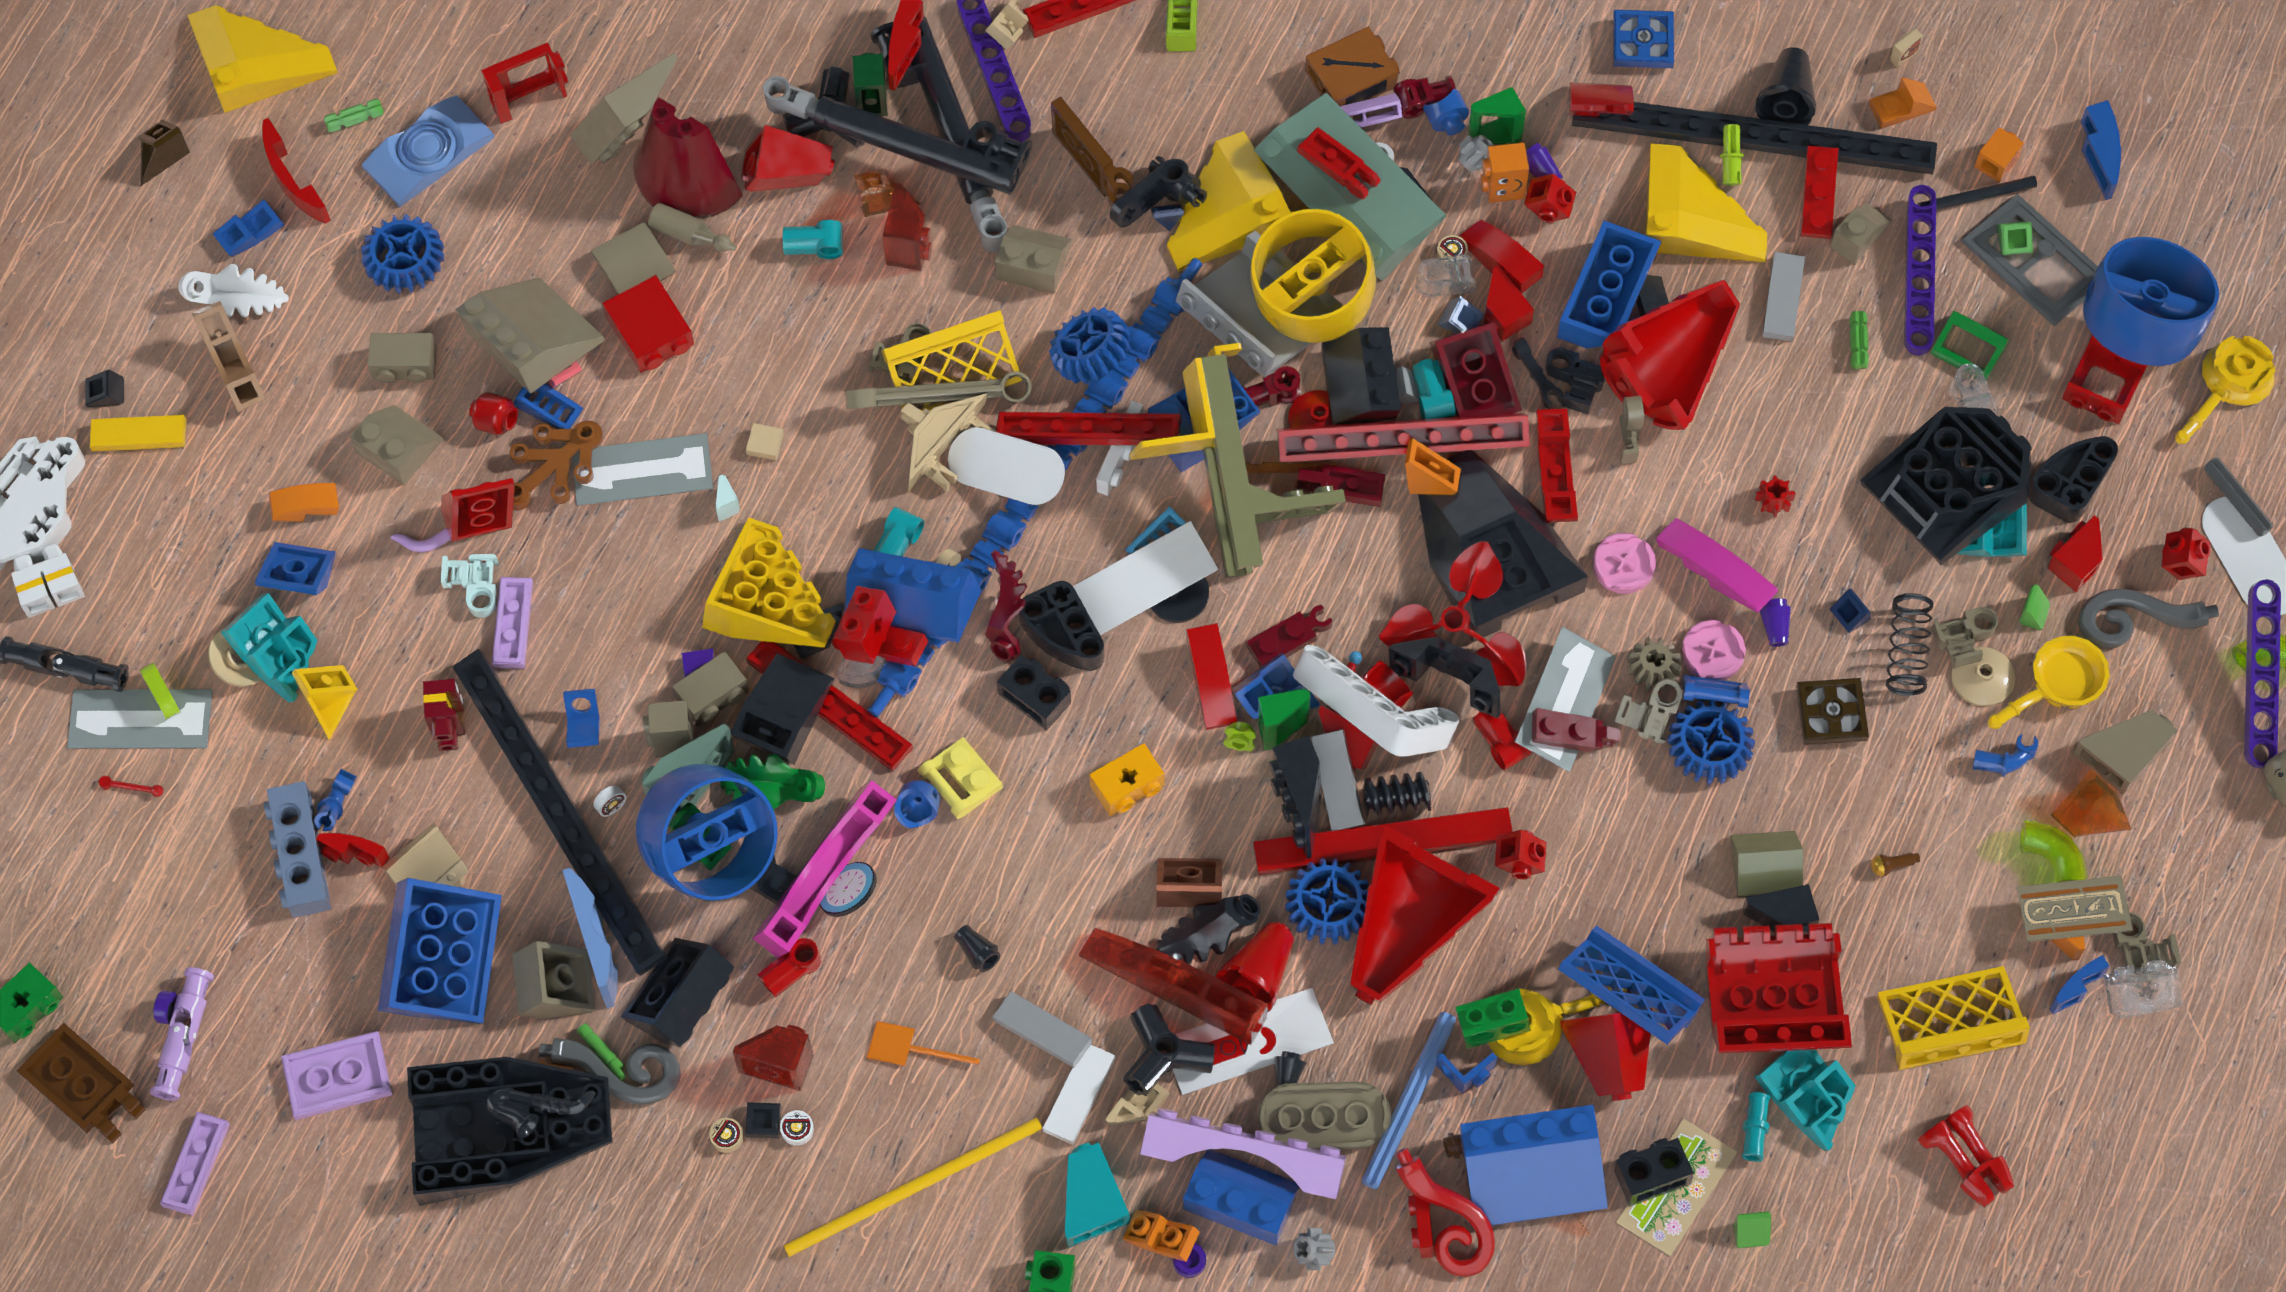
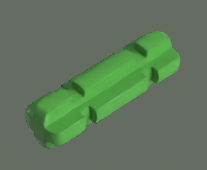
M379 99L367 101L368 105L363 106L361 103L340 110L338 115L335 112L325 115L326 127L329 132L340 130V126L345 125L346 128L367 121L369 116H372V118L382 116L384 112Z
M1853 311L1850 316V349L1852 353L1851 366L1853 369H1866L1869 363V355L1867 353V314L1864 311Z

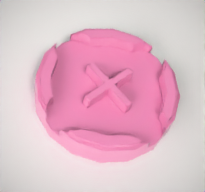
M1616 533L1606 537L1593 555V572L1598 582L1607 590L1618 594H1631L1642 590L1651 581L1656 568L1655 554L1651 546L1645 540L1643 542L1631 533Z
M1717 620L1703 621L1690 628L1683 640L1681 651L1684 665L1690 673L1696 677L1727 680L1737 674L1743 665L1746 648L1743 637L1736 628L1729 624L1728 626L1720 623L1721 621Z

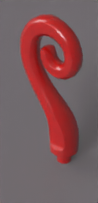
M1408 1148L1397 1151L1395 1154L1400 1164L1395 1169L1404 1185L1418 1198L1464 1217L1472 1225L1477 1235L1478 1247L1475 1254L1466 1260H1457L1450 1255L1448 1251L1449 1244L1453 1240H1458L1461 1244L1469 1246L1472 1243V1236L1464 1226L1451 1225L1444 1228L1438 1234L1434 1243V1253L1440 1266L1448 1273L1461 1277H1468L1482 1272L1488 1266L1495 1249L1494 1231L1486 1214L1471 1200L1434 1182L1427 1173L1420 1157L1412 1158Z

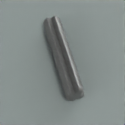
M2215 457L2207 462L2204 467L2206 473L2254 532L2260 537L2269 533L2273 528L2272 522L2220 458Z

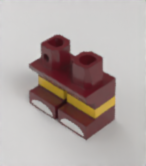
M456 680L423 681L424 719L433 739L437 741L438 750H458V735H465L456 714V712L464 711V699Z

